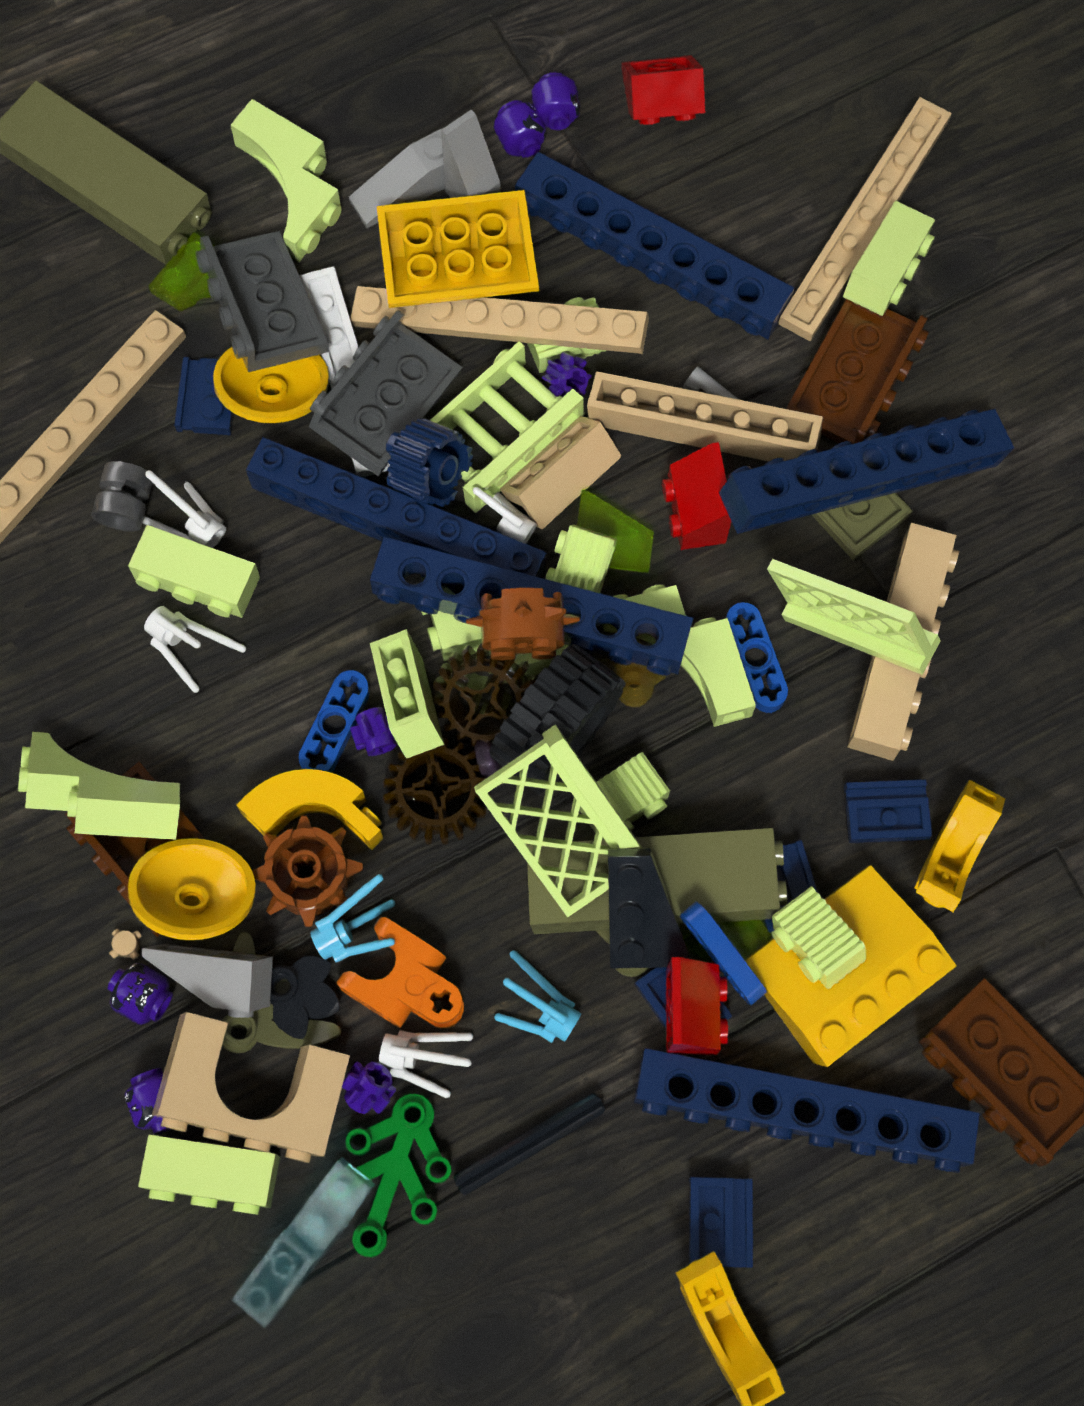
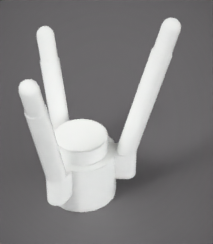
M151 470L146 471V477L190 517L185 524V529L189 532L186 535L144 516L142 523L211 548L215 547L226 532V527L223 525L224 520L212 511L189 482L184 483V488L202 512L200 510L195 511Z
M474 487L473 493L503 516L496 530L507 537L526 544L537 524L530 517L520 512L499 492L494 497H491L479 487Z
M160 606L150 614L145 622L144 630L153 636L150 644L163 654L194 693L199 692V686L167 646L168 644L175 646L183 640L194 648H200V641L187 633L186 628L239 652L244 653L246 651V646L188 619L179 611L173 613L165 606Z
M400 1030L398 1035L386 1033L380 1050L379 1064L390 1068L392 1077L405 1079L432 1093L449 1098L451 1096L449 1090L406 1070V1067L413 1069L417 1059L463 1067L471 1066V1060L454 1055L419 1050V1044L412 1042L471 1041L473 1034L457 1032L410 1033Z

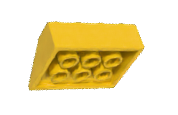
M525 190L376 206L389 308L539 291Z
M871 865L864 868L824 899L866 946V960L864 963L853 969L851 973L840 979L830 989H826L819 980L812 983L799 967L798 963L801 959L792 949L787 953L783 951L774 938L745 959V962L767 990L765 997L813 1064L825 1067L830 1066L956 967V964L934 933Z

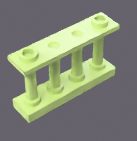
M520 341L510 350L504 349L495 358L492 366L430 420L450 429H454L458 425L493 457L492 462L482 471L480 469L475 471L470 466L468 472H461V479L465 481L463 487L465 504L475 513L484 507L486 503L473 493L474 487H479L485 493L494 497L496 493L501 491V487L576 419L584 416L583 397L574 389H571L564 397H556L523 367L526 364L525 347ZM512 377L547 408L546 413L537 421H529L496 390ZM484 401L520 432L519 437L509 446H502L469 416Z

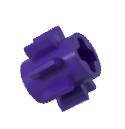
M562 352L560 359L547 361L549 365L542 379L551 384L548 390L556 397H564L571 389H574L578 394L586 393L585 389L592 375L583 370L587 363L584 359L578 356L573 358L572 355Z
M371 708L359 713L355 717L357 726L350 727V731L357 750L366 748L368 756H377L387 753L396 747L383 708Z
M372 1061L365 1067L356 1062L346 1074L347 1077L342 1085V1089L346 1090L344 1098L347 1105L352 1110L364 1115L372 1108L380 1114L390 1103L391 1096L396 1092V1088L391 1086L392 1076L388 1069Z

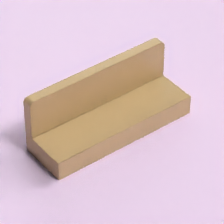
M580 416L501 487L500 490L508 501L523 506L531 520L537 524L536 527L543 529L617 462L621 454L601 422Z

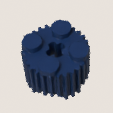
M418 418L417 421L413 420L411 425H406L405 430L393 432L386 443V450L391 456V459L388 460L390 466L387 468L389 472L387 485L426 504L433 505L434 503L444 507V504L448 505L450 500H455V495L458 491L454 490V486H458V480L462 478L461 472H468L473 464L470 462L473 458V454H471L473 448L464 444L465 439L462 438V434H459L458 431L424 418Z

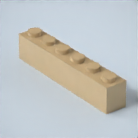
M597 371L587 403L589 419L601 422L603 427L607 429L701 448L711 443L719 442L721 452L764 461H771L781 457L786 461L797 458L806 451L818 450L823 416Z
M911 522L903 538L886 602L914 612L923 629L938 634L941 620L935 619L937 608L944 607L950 590V585L944 584L946 573L954 571L959 551L953 549L956 535ZM872 655L847 748L892 761L900 750H907L913 728L907 727L910 713H917L922 697V692L916 690L919 677L925 679L931 660L923 675Z

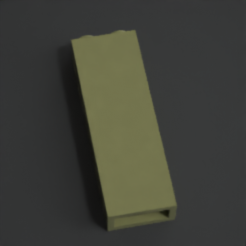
M35 81L0 118V154L165 265L174 256H179L184 251L192 235L197 230L203 229L210 219L212 211L207 193L38 81Z
M773 828L635 837L642 848L651 849L667 890V896L680 925H685L680 914L696 901L705 908L716 923L772 919V915L780 910V906L787 905L786 881H778L776 867L784 865L782 841H774ZM594 840L577 842L593 844ZM602 840L601 845L609 846L605 840ZM527 845L531 852H533L534 845ZM541 846L539 863L542 866L559 868L563 849ZM570 850L566 869L587 871L591 852ZM599 853L595 869L596 873L608 874V854ZM527 862L530 926L534 934L609 930V890L567 917ZM549 875L552 881L555 883L557 876ZM564 877L561 893L567 901H570L583 891L585 880Z

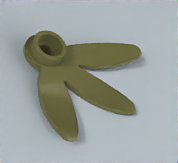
M248 932L240 933L232 952L256 954L251 934ZM281 980L276 985V992L279 994H284L290 989V982L288 980ZM271 1004L270 1007L254 1011L253 1017L237 1018L227 1015L221 1020L228 1023L222 1046L233 1053L247 1052L257 1042L268 1046L300 1049L306 1045L318 1046L338 1038L341 1033V1028L334 1023L309 1019L305 1038H293L279 1029L275 1022L272 1021L273 1005ZM235 1028H241L245 1031L246 1036L238 1040L231 1036V1031Z

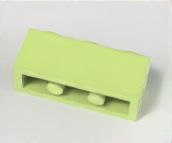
M895 201L852 271L843 297L881 316L884 315L890 303L897 305L907 287V284L902 282L904 279L909 281L913 279L921 263V260L917 259L918 255L925 257L934 241L935 236L929 233L935 219Z
M149 525L146 526L128 565L136 580L135 582L139 586L154 592L158 588L171 592L175 599L186 604H193L194 601L205 604L211 612L222 617H229L232 614L242 618L260 579L256 564Z
M407 629L370 643L389 729L406 759L444 745L424 662Z
M148 1135L138 1187L150 1190V1199L174 1202L176 1194L192 1196L191 1205L216 1208L217 1201L220 1200L233 1202V1211L258 1215L260 1207L271 1208L280 1156L267 1152Z

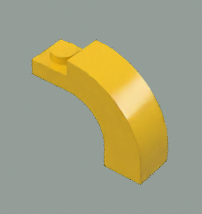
M302 769L278 774L256 786L236 805L240 813L263 836L267 833L276 836L290 821L301 815L325 813L343 822L371 850L383 840L381 830L378 828L382 824L379 818L367 807H364L361 811L358 809L366 801L363 790L348 779L327 771Z
M971 780L967 782L944 823L914 887L917 889L916 893L922 895L927 903L937 908L944 907L952 912L955 911L962 898L971 868L990 832L1001 816L1006 798Z
M715 1252L692 1262L687 1267L676 1272L685 1301L741 1406H764L785 1394L776 1368L745 1318L723 1265Z

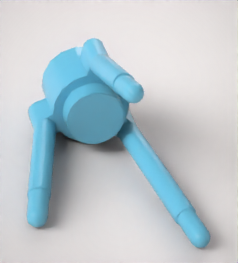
M381 874L376 875L328 916L315 922L317 928L311 930L310 934L317 951L324 960L333 956L337 963L349 956L379 950L395 944L393 938H387L348 947V944L353 941L351 931L394 907L395 901L393 899L374 907L347 923L343 919L336 922L337 919L383 881Z
M512 950L510 957L555 1001L551 1000L548 1004L521 985H518L509 978H505L503 984L543 1011L539 1022L544 1024L545 1027L501 1013L495 1014V1020L539 1035L551 1043L555 1037L565 1042L579 1020L581 1013L573 1009L574 1002L564 997L517 951Z

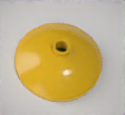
M231 347L217 361L214 368L213 381L217 397L234 414L260 423H283L298 419L311 412L310 407L316 397L322 391L327 393L329 376L327 366L320 355L248 372L243 358L237 359Z
M179 839L161 844L148 851L139 859L129 877L128 897L135 915L153 931L175 939L202 940L224 934L244 920L254 903L255 878L245 859L231 848L205 839Z

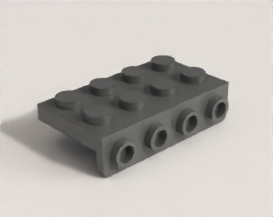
M280 231L217 246H212L208 235L200 237L201 250L196 251L200 272H207L210 278L207 279L210 296L213 302L219 300L221 305L219 307V314L225 330L231 329L233 334L231 336V344L235 357L237 359L243 358L248 372L328 352V340Z
M397 310L391 319L386 315L382 318L373 332L376 337L371 343L366 340L361 343L352 358L355 362L350 368L343 365L332 380L331 384L334 386L329 393L322 391L310 407L314 415L309 428L377 476L382 473L388 465V460L391 459L386 450V443L391 434L405 430L406 425H411L413 420L417 421L418 418H425L463 368L401 324L405 314L400 310Z

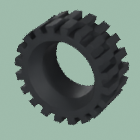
M572 644L571 647L568 646L561 655H557L551 661L548 668H544L540 672L535 683L529 685L524 692L523 698L514 705L511 715L504 720L500 727L501 732L495 736L492 742L494 745L490 748V757L504 767L543 740L542 733L555 724L577 756L580 757L588 743L590 744L595 738L599 728L603 727L607 721V716L616 707V701L622 696L623 688L626 685L625 680L576 644ZM544 754L529 764L526 778L548 781L551 763ZM520 771L514 774V776L519 777ZM557 773L556 781H555V782H557V781L559 780V778H560V776L558 775V773ZM528 786L538 795L546 792L544 788Z

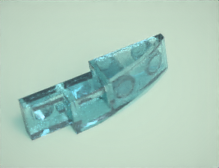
M344 1158L339 1159L289 1227L279 1235L233 1297L232 1301L264 1328L268 1326L340 1236L375 1184Z

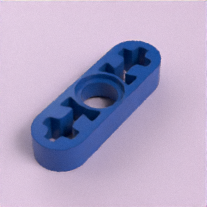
M737 603L729 609L726 618H728L756 708L765 713H772L783 706L788 695V687L759 610L750 603ZM738 615H742L745 620H752L748 627L751 639L745 642L746 634L742 625H734ZM758 648L766 654L767 662L760 667H754L746 661L745 653L749 649ZM769 671H772V673H769L766 678L770 690H778L774 701H770L768 696H760L764 688L761 676Z
M348 670L340 673L335 678L299 752V763L302 769H314L308 757L319 754L322 747L321 741L316 740L319 736L326 743L336 745V747L332 748L327 744L323 753L327 763L325 765L318 764L314 770L331 773L335 770L351 737L350 727L356 726L355 717L363 712L370 696L368 682L360 672ZM355 682L361 693L350 696L347 706L353 712L349 713L342 707L346 696L342 687H350ZM338 715L344 718L346 721L344 730L335 735L327 733L323 729V724L328 717Z
M696 901L680 914L682 921L713 962L719 965V970L726 976L729 983L747 1004L752 1006L767 993L761 981L701 904Z

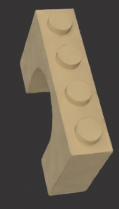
M189 1012L180 1014L152 1113L153 1116L163 1118L161 1122L162 1127L186 1132L188 1125L204 1128L203 1137L228 1142L229 1135L246 1139L244 1147L269 1153L271 1145L287 1149L286 1158L310 1163L311 1156L324 1157L350 1055L313 1045L302 1046L291 1087L283 1104L275 1112L257 1120L246 1119L236 1115L224 1105L218 1095L215 1084L216 1065L228 1023Z

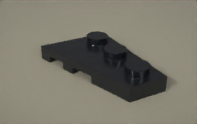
M608 849L610 969L668 967L672 957L693 960L681 932L677 916L674 914L667 896V890L651 849Z

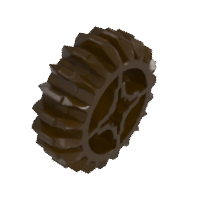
M480 643L477 653L468 645L464 647L462 655L455 652L448 659L449 664H442L439 669L440 677H437L433 683V687L437 692L433 695L432 700L434 704L440 705L436 712L437 718H448L444 725L445 731L454 728L459 731L456 736L457 742L468 736L472 738V748L477 747L479 741L482 740L485 742L487 749L490 750L494 745L492 742L495 736L501 732V725L504 720L509 718L512 713L511 710L516 704L511 700L512 696L505 691L503 687L504 680L513 689L517 702H520L529 685H533L537 680L536 674H525L529 668L528 661L517 664L514 662L515 659H491V652L484 649L482 643ZM485 671L490 672L492 674L489 676H480L474 672ZM494 686L490 700L485 699L483 704L479 706L483 692L488 693L490 688ZM457 690L461 691L460 696L468 701L470 711L466 710L462 705ZM492 716L498 720H485L481 718Z
M443 737L444 745L407 759L403 752L400 751L397 755L403 765L390 763L388 770L395 777H388L383 780L384 787L392 790L383 795L385 804H394L387 810L389 818L400 817L396 824L399 831H403L412 825L409 833L412 840H416L421 832H425V843L428 845L432 844L434 834H440L443 845L449 842V832H454L455 837L461 840L464 838L461 826L465 825L472 831L477 828V823L471 816L485 818L486 810L479 805L484 804V802L474 789L477 784L487 778L481 777L487 771L486 765L484 763L473 765L477 760V753L475 751L468 752L462 756L465 749L462 742H458L453 750L449 749V738ZM439 763L457 768L467 779L460 780L459 776L449 777L441 771ZM427 765L426 777L420 782L412 783V788L405 789L410 777L418 769ZM434 775L437 776L438 784H440L443 796L440 797L441 807L437 806L436 797H434L431 786L434 785ZM470 793L465 805L457 813L447 817L449 803L455 799L462 798V794ZM415 801L416 805L424 804L430 806L434 811L435 819H428L418 815L407 805V802Z

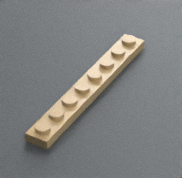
M921 97L918 99L779 319V325L811 342L848 283L852 271L892 205L902 197L949 122L952 113Z
M357 286L350 318L354 327L375 329L385 315L391 319L396 311L400 310L405 314L401 324L416 333L512 342L520 341L522 343L643 354L649 322L647 312L485 297L389 308L386 289Z
M155 310L0 480V543L186 338L182 328Z

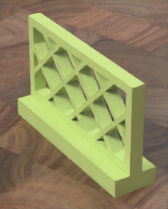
M772 559L767 568L787 601V605L781 614L785 621L923 675L941 640L938 634L922 628L914 612Z
M555 724L542 733L543 740L477 784L474 789L563 912L569 917L609 890L608 874L595 872L599 853L608 854V849H634L642 847ZM544 754L551 763L548 781L526 778L529 764ZM520 771L519 777L513 776L514 774ZM557 773L564 783L555 782ZM501 783L517 785L513 805L495 802L488 792ZM524 786L546 789L542 809L520 806ZM553 790L566 791L573 794L574 799L571 813L549 810ZM580 806L587 815L578 814ZM503 812L511 813L510 821ZM518 814L540 817L536 836L517 833L515 828ZM547 818L569 821L565 840L544 838ZM576 822L595 825L597 829L593 844L572 841ZM602 837L609 846L601 845ZM526 844L534 845L533 852H531ZM541 846L563 849L559 868L542 866L539 863ZM570 850L591 852L587 871L566 869ZM549 875L557 876L555 883L552 881ZM564 877L585 880L583 891L570 901H567L561 893Z

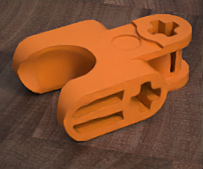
M380 917L374 925L378 939L393 938L395 940V944L390 946L396 956L393 970L389 975L378 980H368L355 972L347 971L341 974L336 982L342 992L401 1028L411 1012L438 1028H450L456 1025L464 1013L462 996L454 984L436 974L446 957L433 946L386 917ZM448 996L452 1009L450 1011L442 1009L439 1014L436 1013L437 1009L434 1004L436 998L443 1001Z

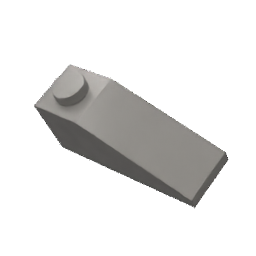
M469 110L441 130L445 192L450 198L500 193V180L476 114Z
M442 129L410 144L349 196L350 203L366 228L378 223L376 206L420 202L445 189Z
M165 943L142 948L143 958L212 1008L227 1009L228 1016L237 1018L253 1017L254 1011L270 1007L272 956Z

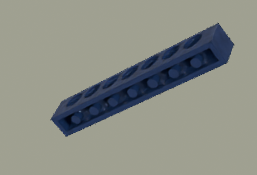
M537 152L515 184V191L525 190L528 215L538 216L548 221L559 232H568L581 239L589 248L594 250L600 249L613 256L619 264L626 267L631 266L643 272L654 283H663L676 290L684 299L697 301L708 307L714 315L720 318H728L738 323L751 335H760L769 340L779 323L780 316L792 299L794 287L540 152ZM551 196H560V197H562V198H561V199H552V198H550V197H551ZM589 212L594 215L584 216L582 213ZM615 229H621V230H624L625 232H624V233H616V232H614L613 230H615ZM653 246L657 250H647L644 247ZM685 263L689 265V267L682 268L677 266L676 264ZM709 280H717V281L721 282L722 284H720V285H713V284L709 283L708 281H709ZM749 297L753 299L754 302H745L740 298Z
M975 409L964 413L956 419L948 420L946 417H942L932 421L927 426L916 428L915 425H910L900 429L895 434L884 436L883 433H877L866 438L863 442L855 444L845 441L835 445L830 450L822 452L812 449L802 453L797 458L786 461L782 457L776 458L758 468L751 469L750 466H743L729 474V479L719 494L737 534L996 467L1014 449V446L995 409L980 413Z
M262 437L246 468L253 489L377 540L383 541V538L387 537L539 578L543 577L546 570L547 552Z
M387 537L383 538L370 578L372 593L386 603L399 604L400 601L415 605L416 609L427 614H437L440 611L453 615L457 621L465 624L466 619L480 616L481 597L486 593L497 594L501 597V589L542 588L544 589V597L553 598V593L560 592L564 596L566 614L580 617V621L576 624L564 625L565 645L571 647L572 644H576L590 655L592 652L606 655L610 661L620 665H630L631 662L647 666V670L664 676L670 675V673L679 674L693 621L692 617ZM411 574H421L425 577L423 582L416 585L405 581ZM449 584H459L464 588L456 595H450L443 591ZM602 624H611L617 629V633L605 636L599 633L597 627ZM640 634H649L655 638L656 643L651 646H643L637 642L636 637Z
M646 1048L642 1053L634 1103L643 1105L642 1112L667 1116V1110L683 1112V1119L690 1122L708 1124L709 1118L726 1121L725 1128L736 1131L750 1132L751 1126L766 1128L767 1136L777 1139L792 1140V1134L809 1137L808 1144L818 1147L834 1148V1142L851 1145L850 1152L855 1154L875 1156L876 1150L893 1153L892 1160L896 1162L917 1165L918 1158L935 1161V1169L954 1173L960 1172V1166L966 1167L974 1163L980 1115L978 1112ZM675 1077L686 1079L691 1086L690 1096L685 1099L675 1098L669 1091V1081ZM723 1085L730 1090L732 1102L729 1106L719 1107L713 1103L710 1097V1091L713 1086ZM764 1093L771 1098L773 1110L770 1115H761L754 1110L752 1105L754 1094ZM805 1101L813 1107L814 1119L811 1123H802L796 1118L794 1114L796 1102ZM839 1109H847L853 1113L856 1119L853 1131H844L838 1126L836 1114ZM881 1117H888L895 1122L897 1134L893 1140L886 1139L880 1134L878 1122ZM924 1125L932 1126L938 1133L939 1140L935 1148L926 1146L921 1140L920 1131Z

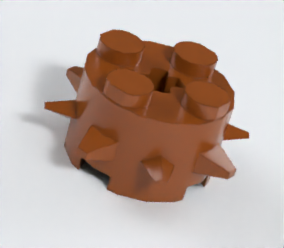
M509 588L501 589V598L492 599L491 594H484L481 597L480 616L466 619V624L481 627L482 647L491 651V659L512 660L515 659V654L532 653L533 659L546 660L555 658L556 650L565 645L564 625L578 622L580 617L566 614L564 596L560 592L553 593V598L544 597V589Z
M301 816L296 830L288 829L278 837L268 833L264 835L263 838L268 846L264 857L265 865L252 872L255 880L266 883L273 895L266 910L269 915L285 908L296 915H301L306 927H313L316 916L329 911L335 905L339 907L347 900L345 892L348 888L349 877L363 871V863L345 858L341 848L342 841L347 832L344 828L329 834L320 828L312 827L308 817ZM314 865V874L308 878L306 876L302 878L299 872L300 868L306 866L310 869Z

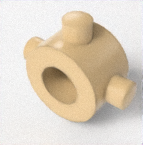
M119 929L112 932L114 936L112 939L113 950L109 952L114 959L118 955L124 958L131 957L133 960L139 957L138 939L142 937L141 933L138 930L134 933L120 931Z

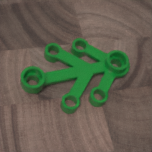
M408 1094L403 1096L394 1105L392 1117L365 1130L354 1129L346 1137L347 1149L352 1154L361 1156L371 1149L372 1144L398 1133L391 1151L351 1171H337L331 1178L333 1192L341 1197H347L352 1195L358 1186L383 1174L367 1222L360 1224L353 1233V1246L362 1256L376 1257L385 1250L388 1236L383 1227L400 1180L412 1204L411 1215L413 1219L421 1225H428L436 1219L437 1207L432 1200L427 1198L408 1157L414 1138L427 1161L426 1175L432 1182L443 1183L447 1181L452 1169L449 1161L441 1156L429 1131L434 1121V1110L431 1103L421 1095ZM411 1107L418 1108L421 1112L420 1119L415 1123H409L405 1119V1113ZM358 1134L364 1135L367 1140L366 1146L361 1150H355L351 1146L352 1138ZM435 1162H442L447 1167L446 1174L441 1178H435L431 1175V1166ZM343 1175L349 1176L352 1180L351 1188L345 1192L339 1191L336 1186L338 1178ZM422 1203H428L433 1210L431 1217L427 1220L419 1219L416 1214L417 1207ZM366 1231H374L378 1238L376 1245L371 1248H366L361 1241L362 1235Z

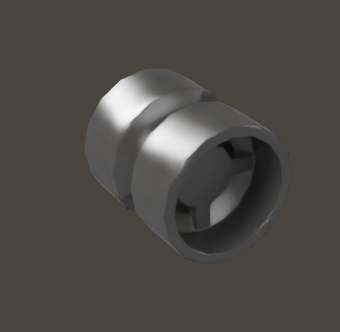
M121 461L106 463L99 484L103 492L98 493L91 514L92 518L98 523L115 530L129 532L140 530L146 511L143 501L148 500L153 484L145 475L147 470Z

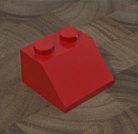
M692 55L622 63L628 111L633 120H639V124H656L660 122V117L674 116V120L687 121L695 119V114L705 113L704 70Z
M719 442L711 443L670 464L668 478L662 480L665 502H671L673 514L669 515L672 538L678 537L680 550L726 543L732 521L719 494L727 482Z
M682 957L671 958L666 969L667 1053L717 1055L721 1050V1044H727V1018H720V1002L727 1001L726 976H720L718 964Z

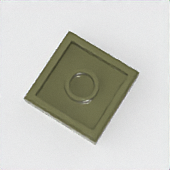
M896 493L812 514V516L854 561L910 517L912 510Z

